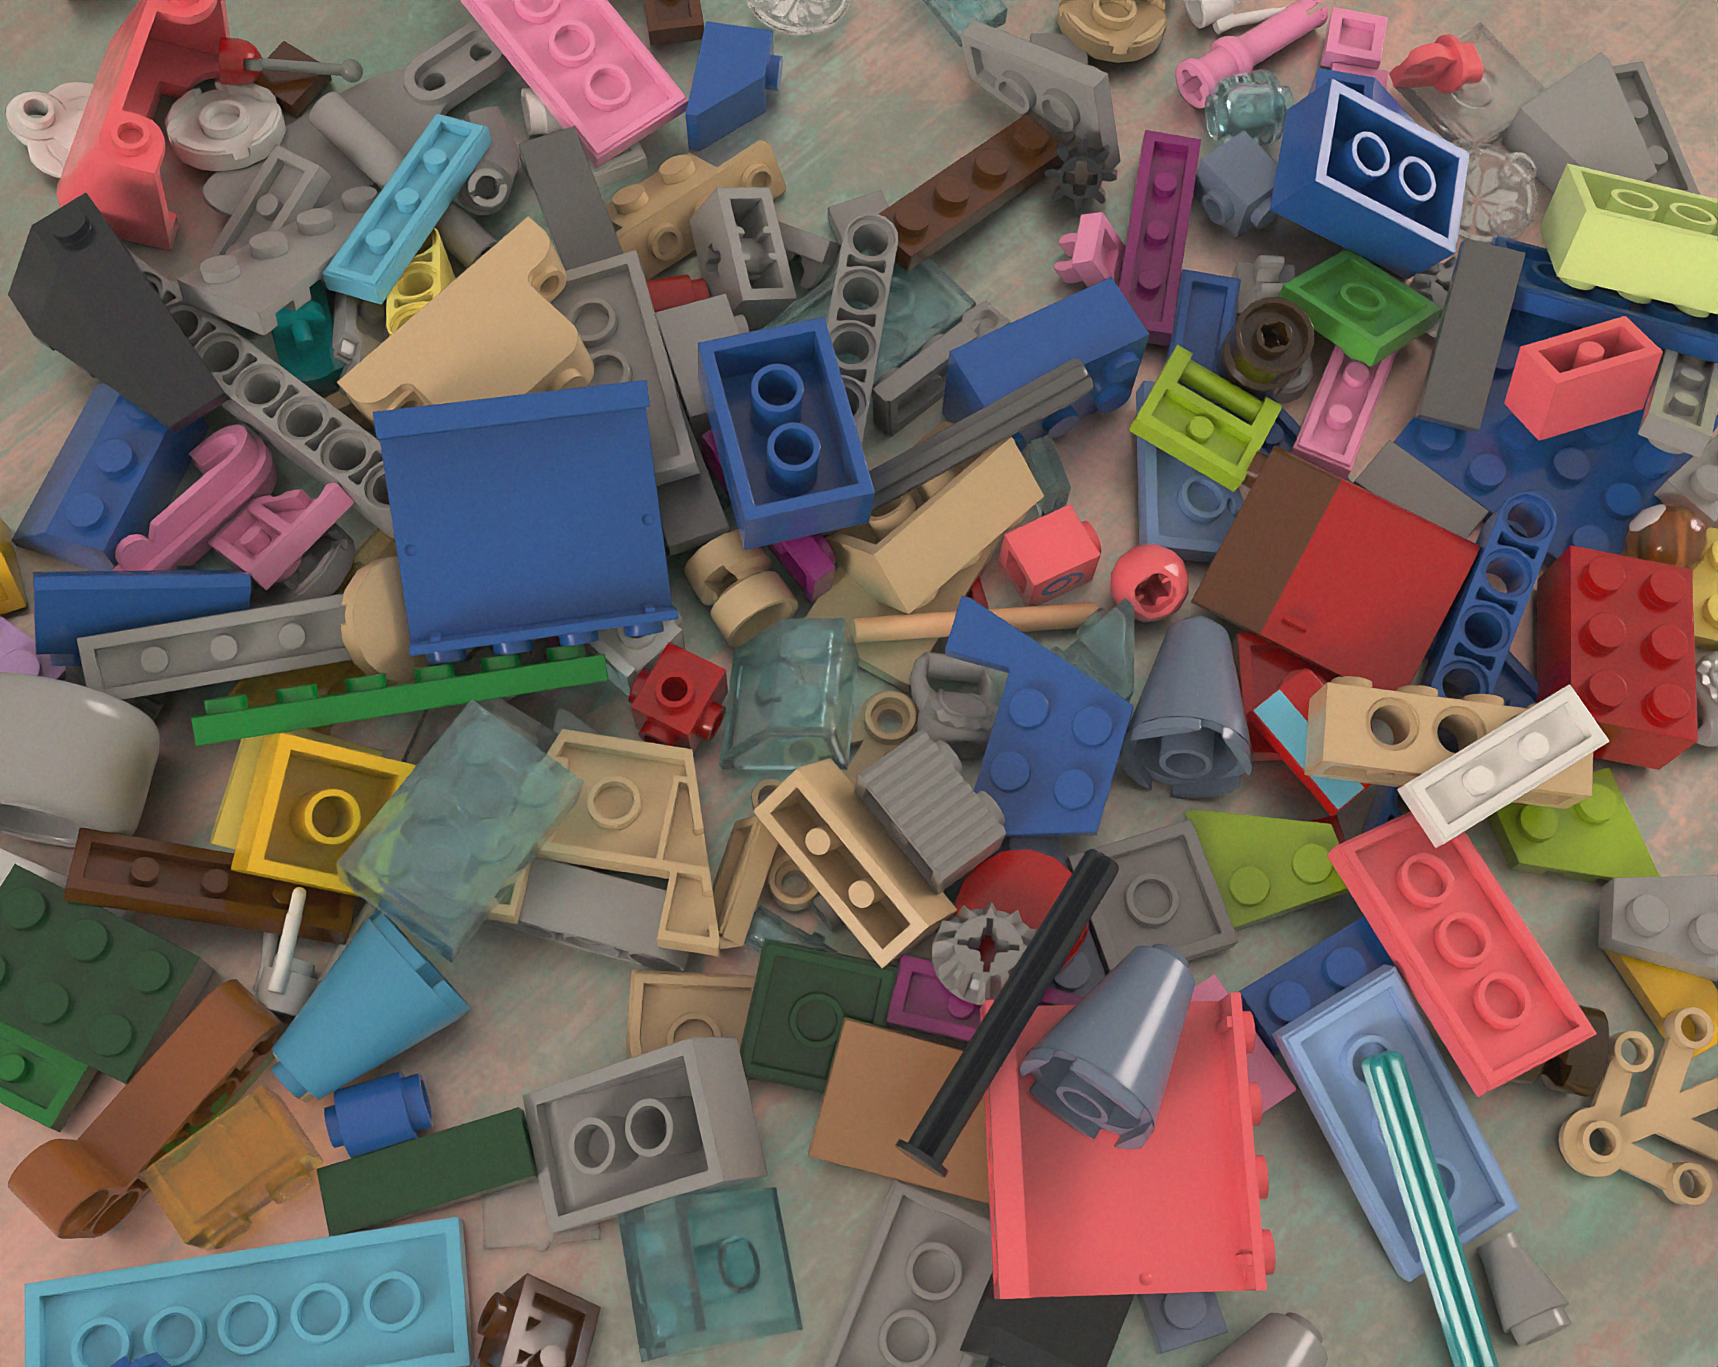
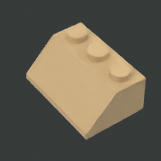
M942 421L915 445L955 423ZM1010 436L873 511L870 514L869 523L843 528L824 539L833 550L836 562L877 602L910 614L913 610L930 603L937 595L938 589L959 570L965 569L978 561L983 553V549L1000 534L1019 525L1025 519L1027 511L1041 500L1044 495L1013 437Z

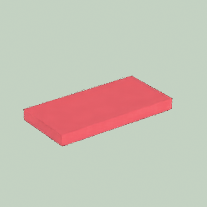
M1410 811L1336 845L1327 854V857L1477 1098L1597 1034L1465 831L1435 848Z

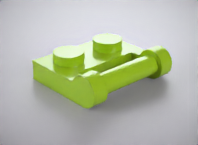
M1177 344L1128 430L1235 492L1247 475L1246 471L1257 451L1262 447L1280 413L1282 405L1267 396L1263 401L1191 360L1193 353ZM1178 380L1249 421V424L1177 383Z

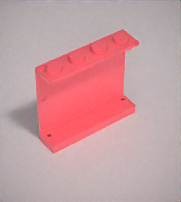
M1241 992L1229 993L1219 1001H1190L1154 1131L1141 1149L1127 1150L1114 1147L1120 1135L1101 1128L1095 1139L1088 1137L1055 1117L1030 1093L1029 1090L1036 1081L1031 1073L1021 1078L1019 1068L1026 1058L1027 1052L1075 1005L1037 1006L984 1094L994 1299L1267 1290L1266 1275L1274 1273L1276 1256L1272 1233L1269 1229H1262L1259 1199H1267L1269 1176L1265 1157L1263 1155H1255L1253 1126L1261 1124L1262 1099L1258 1083L1249 1082L1246 1054H1253L1256 1034L1251 1011H1242ZM985 1000L980 1008V1023L994 1000Z

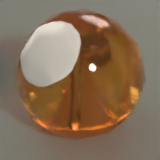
M1664 503L1642 510L1629 523L1624 545L1626 556L1688 568L1692 569L1693 572L1704 560L1708 546V537L1705 524L1694 512L1683 505Z

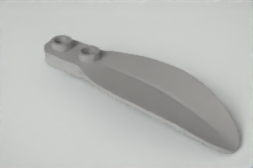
M472 21L415 57L406 69L387 72L367 79L339 93V95L406 156L436 113L446 116L447 112L500 77L507 70L510 62L478 22ZM488 55L481 61H477L480 57ZM310 111L286 126V132L279 146L320 165L331 176L312 209L322 208L342 198L343 192L350 188L359 186L376 188L378 186L310 123ZM268 157L246 168L224 172L217 171L203 186V197L206 204L219 214L231 217Z

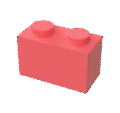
M1626 316L1520 347L1504 404L1538 441L1643 409L1663 351Z

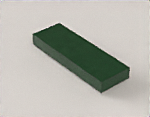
M519 1107L317 1169L329 1237L372 1230L538 1179L525 1113Z

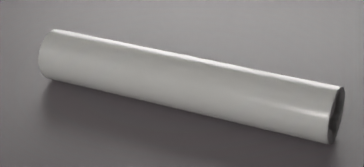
M330 92L322 96L312 107L309 114L310 123L374 183L383 189L406 156L338 93ZM454 200L435 225L444 247L467 269L498 243L490 233Z

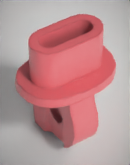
M1444 34L1439 36L1434 43L1425 44L1411 50L1408 57L1399 66H1395L1389 75L1394 87L1418 88L1433 86L1442 93H1453L1459 91L1464 84L1479 83L1483 78L1484 67L1473 43L1459 42L1455 36Z

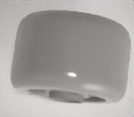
M0 672V833L35 842L75 847L80 827L132 836L141 821L160 750V734L154 721L146 713L133 705L88 687L42 676Z

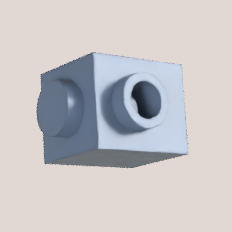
M1243 130L1200 160L1193 196L1203 205L1205 213L1214 223L1222 225L1237 239L1254 226L1258 229L1266 227L1279 215L1270 210L1278 163Z

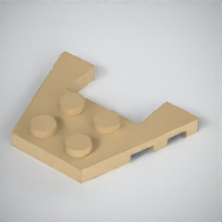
M562 729L519 796L520 804L501 834L496 833L484 851L483 856L485 859L469 884H463L456 895L454 908L457 914L518 924L534 858L669 879L657 934L658 947L719 957L720 938L693 750Z

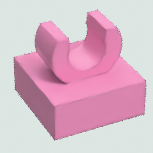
M1103 212L1081 215L1078 233L1066 234L1060 237L1059 245L1066 255L1072 257V259L1056 262L1054 270L1061 280L1068 284L1083 280L1086 286L1090 287L1110 277L1118 284L1125 245Z

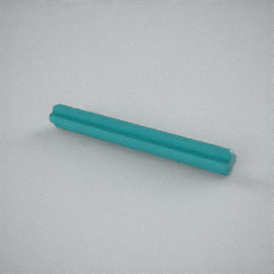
M1393 1051L1372 1054L1363 1059L1361 1067L1454 1367H1499L1404 1057L1399 1052Z

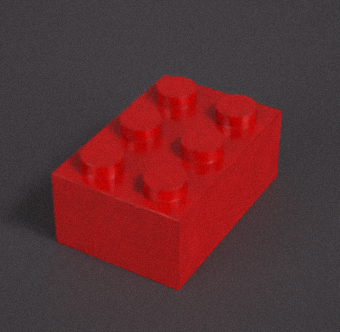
M1570 545L1537 579V703L1570 684L1610 741L1593 751L1594 758L1660 770L1698 742L1692 569Z

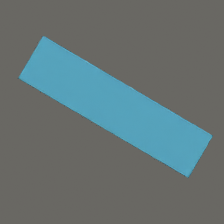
M436 113L322 273L327 289L382 304L492 144L489 128Z

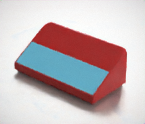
M1305 668L1255 706L1246 716L1324 809L1333 816L1371 784L1304 775L1309 699L1324 686L1311 670Z

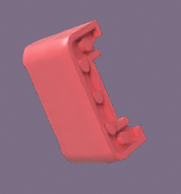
M140 0L116 31L106 49L57 185L56 195L60 208L82 194L87 193L120 239L172 251L179 230L177 214L168 211L159 171L165 155L166 144L162 131L153 121V117L161 94L180 99L203 80L214 78L215 82H220V37L230 38L225 0Z

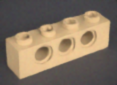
M1337 677L1332 679L1331 683L1327 682L1309 699L1304 775L1402 787L1456 754L1446 750L1441 745L1437 735L1438 727L1446 728L1455 735L1459 751L1538 703L1531 704L1527 708L1505 706L1504 699L1496 695L1471 694L1459 700L1438 697V690L1428 686L1407 685L1399 687L1397 691L1372 688V681L1365 678ZM1371 718L1380 719L1389 725L1394 736L1393 745L1382 743L1374 736L1371 730ZM1593 752L1512 802L1567 809L1591 797Z

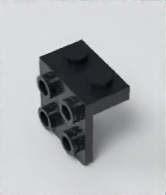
M992 1270L960 1351L986 1363L985 1367H1107L1135 1294L994 1299Z

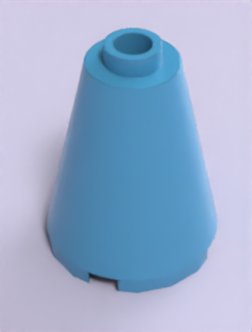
M380 908L365 920L272 1048L280 1060L271 1068L272 1072L286 1089L298 1099L307 1092H310L319 1100L461 1019L471 1009L438 969L408 940L409 938Z

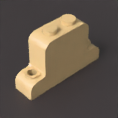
M529 216L526 217L337 381L358 411L374 427L373 412L580 388L586 387L591 382L594 375V364L575 326L550 303L564 289L567 275L546 231Z

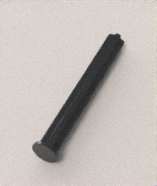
M1089 849L1084 853L908 1142L898 1139L895 1147L936 1175L945 1178L949 1171L942 1163L1117 876L1119 865L1109 856L1094 849Z

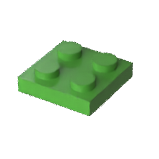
M1348 249L1283 284L1278 296L1296 303L1307 313L1314 330L1341 347L1348 357L1364 362L1370 367L1433 328L1442 310L1437 304Z

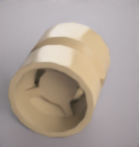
M738 529L724 533L709 541L696 551L684 568L685 577L701 603L713 606L710 611L711 619L727 645L732 648L746 647L767 638L783 627L798 609V601L781 574L776 571H769L771 559L763 546L744 550Z

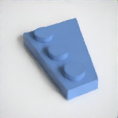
M1143 381L1136 391V415L1155 382ZM1184 386L1205 399L1203 394L1197 392L1189 386ZM1137 436L1139 545L1157 544L1172 550L1182 560L1211 563L1244 503L1239 488L1235 492L1229 490Z

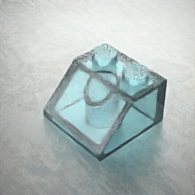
M846 618L781 619L734 650L719 765L722 769L796 770L798 767L831 758L840 770H848L859 653Z
M776 1187L674 1196L618 1215L641 1363L695 1354L803 1329Z

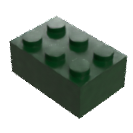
M14 864L0 886V1021L127 1085L182 1024L215 969L199 956L100 906L63 901L64 888Z

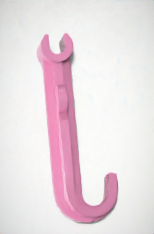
M238 424L220 429L202 441L188 454L194 459L195 466L204 475L150 522L148 538L144 535L133 534L120 541L115 550V559L118 565L111 571L178 570L176 566H189L198 561L212 548L207 541L251 498L270 495L274 490L278 480V467L273 461V454L267 444L260 437L251 434L244 426Z

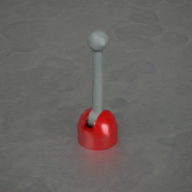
M220 37L219 74L221 85H250L259 78L262 70L342 76L344 80L351 83L359 81L363 75L361 64L354 59H347L342 64L262 58L258 49L249 41L239 38Z

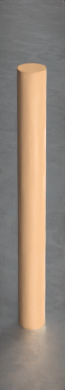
M1095 602L988 609L1021 632L1096 627L1099 621L1098 607ZM957 611L851 618V639L853 643L949 637Z

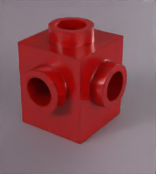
M668 642L652 671L644 668L637 676L629 693L628 702L632 704L631 711L635 727L640 730L638 733L639 737L649 743L692 749L693 754L702 739L710 742L718 732L726 714V707L722 705L728 694L726 669Z

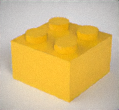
M285 733L263 737L231 870L362 898L384 899L416 765Z

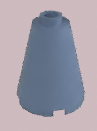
M1204 616L1187 617L1172 624L1165 634L1130 720L1120 754V761L1125 773L1139 785L1151 790L1152 780L1172 785L1171 796L1211 798L1234 791L1240 787L1241 776L1245 773L1249 776L1252 771L1253 751L1230 637L1224 627L1215 623L1210 618Z
M1154 944L1152 947H1135L1027 1052L1026 1058L1019 1068L1021 1078L1029 1073L1035 1078L1036 1081L1029 1090L1034 1098L1055 1117L1088 1137L1095 1139L1102 1128L1120 1135L1114 1147L1126 1150L1141 1149L1154 1131L1195 987V979L1188 969L1189 963L1186 958L1175 949L1163 944Z

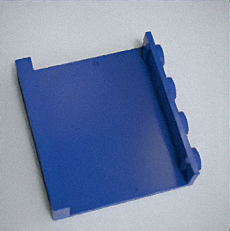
M647 380L373 412L376 438L380 439L411 639L409 644L410 656L426 654L427 664H443L466 659V648L493 645L494 655L515 654L533 650L532 639L559 636L561 646L580 645L598 641V630L624 627L625 636H644L663 632V621L678 619V611L672 605L646 412V407H650Z

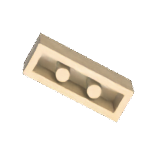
M831 758L798 767L753 812L878 965L884 968L900 959L902 955L912 952L941 925L942 920H947L957 909L943 892L938 895L935 894L854 792V785Z

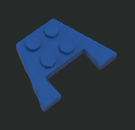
M961 596L945 648L946 656L1009 673L973 792L977 794L979 791H984L997 803L1005 818V823L1003 824L1006 831L1005 837L1037 838L1097 835L1132 716L1133 705L973 599Z

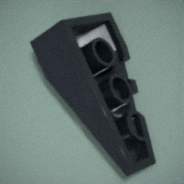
M87 193L82 194L31 225L8 296L32 334L40 343L52 351H58L73 361L80 370L92 378H98L113 388L123 399L173 433H177L229 400V397L123 241Z

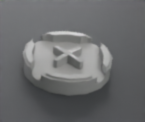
M334 523L302 555L300 566L287 579L275 582L267 591L251 580L249 609L332 595L351 569L356 554L354 540L339 525Z

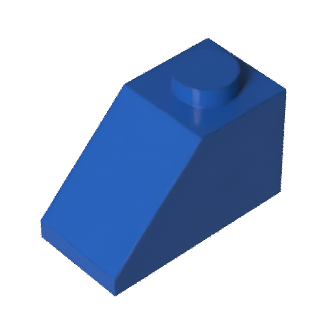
M706 21L685 113L689 150L701 151L765 113L769 90L779 91L783 69V56L774 55L772 30Z

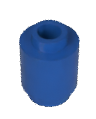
M399 1071L340 1088L334 1091L335 1104L324 1108L326 1128L332 1146L337 1148L345 1145L351 1158L418 1138V1131L434 1126L429 1096L420 1073L405 1077L403 1072Z

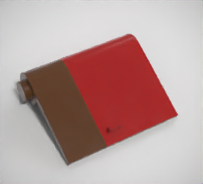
M1276 445L1269 456L1257 451L1246 471L1247 475L1241 483L1251 490L1195 592L1191 603L1336 677L1351 676L1365 678L1372 681V688L1397 691L1399 687L1410 685L1478 554L1480 545Z

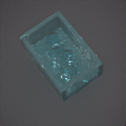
M471 700L338 860L336 865L339 881L452 963L577 804L584 781L477 702Z

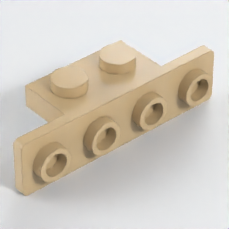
M759 140L718 167L689 152L685 155L671 157L661 164L657 173L643 182L626 186L617 191L612 197V201L606 204L605 207L623 253L636 250L645 279L650 280L696 250L689 219L716 188L770 187L772 198L775 199L786 191V184L771 145L764 140Z

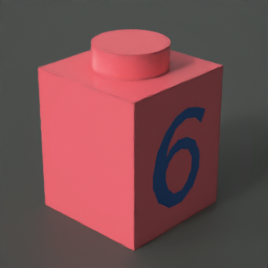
M1069 504L1005 533L999 561L1024 605L1038 606L1092 581L1101 556V544L1092 525L1088 521L1081 522Z

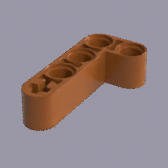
M231 979L222 983L200 1002L77 1140L54 1139L39 1146L14 1170L8 1181V1188L58 1238L75 1239L102 1236L118 1225L174 1164L176 1160L162 1148L171 1141L176 1145L182 1138L188 1142L192 1138L186 1131L190 1125L192 1127L203 1125L202 1129L273 1052L272 1048L285 1032L287 1026L237 979ZM226 1094L228 1097L224 1103L212 1113L209 1109Z

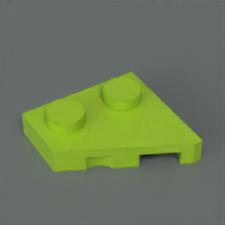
M1610 768L1593 772L1592 796L1567 809L1511 802L1487 817L1510 870L1540 875L1546 872H1556L1563 875L1566 879L1590 883L1597 879L1611 881L1614 878L1661 877Z
M1197 809L1185 812V819L1192 820L1235 932L1349 892L1327 857V854L1336 845H1339L1331 824Z

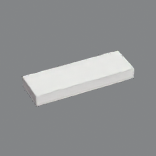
M1569 684L1397 789V791L1434 847L1437 848L1610 741Z

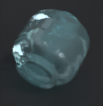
M1266 69L1223 77L1215 85L1214 93L1209 94L1205 101V119L1212 140H1220L1224 144L1245 130L1260 146L1271 145L1277 142L1283 135L1287 110L1294 105L1292 92L1289 86H1281L1275 74Z

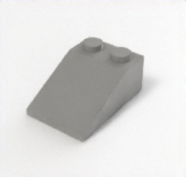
M692 1037L522 1095L549 1234L560 1233L698 1197L768 1176L736 1037Z

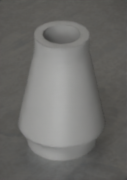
M1515 1232L1499 1236L1476 1249L1486 1270L1503 1332H1512L1519 1347L1545 1339L1572 1324L1564 1309L1569 1305V1302L1524 1249Z

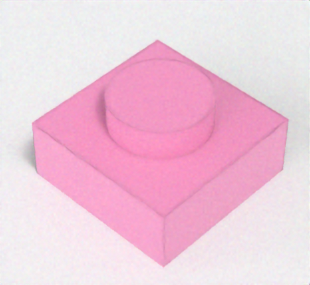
M1333 7L1327 24L1320 65L1332 67L1333 63L1378 69L1382 58L1388 17Z

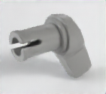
M498 106L485 107L468 112L463 121L488 127L492 144L457 193V198L463 207L476 215H490L498 212L507 203L519 165L520 151Z

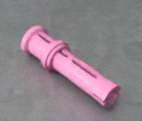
M1297 0L1253 29L1248 30L1240 37H1221L1213 43L1211 51L1198 59L1188 58L1178 64L1175 72L1176 83L1180 93L1188 103L1200 109L1208 106L1215 99L1217 92L1228 85L1235 87L1238 83L1247 80L1249 74L1253 72V66L1266 60L1269 56L1315 28L1323 26L1328 18L1326 6L1311 15L1306 14L1310 8L1323 0Z

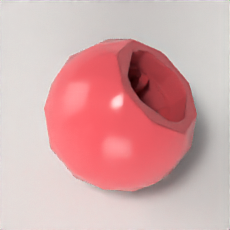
M1157 544L1134 546L1117 560L1111 572L1110 593L1115 605L1127 616L1144 623L1164 621L1180 610L1188 595V571L1183 560L1170 549Z

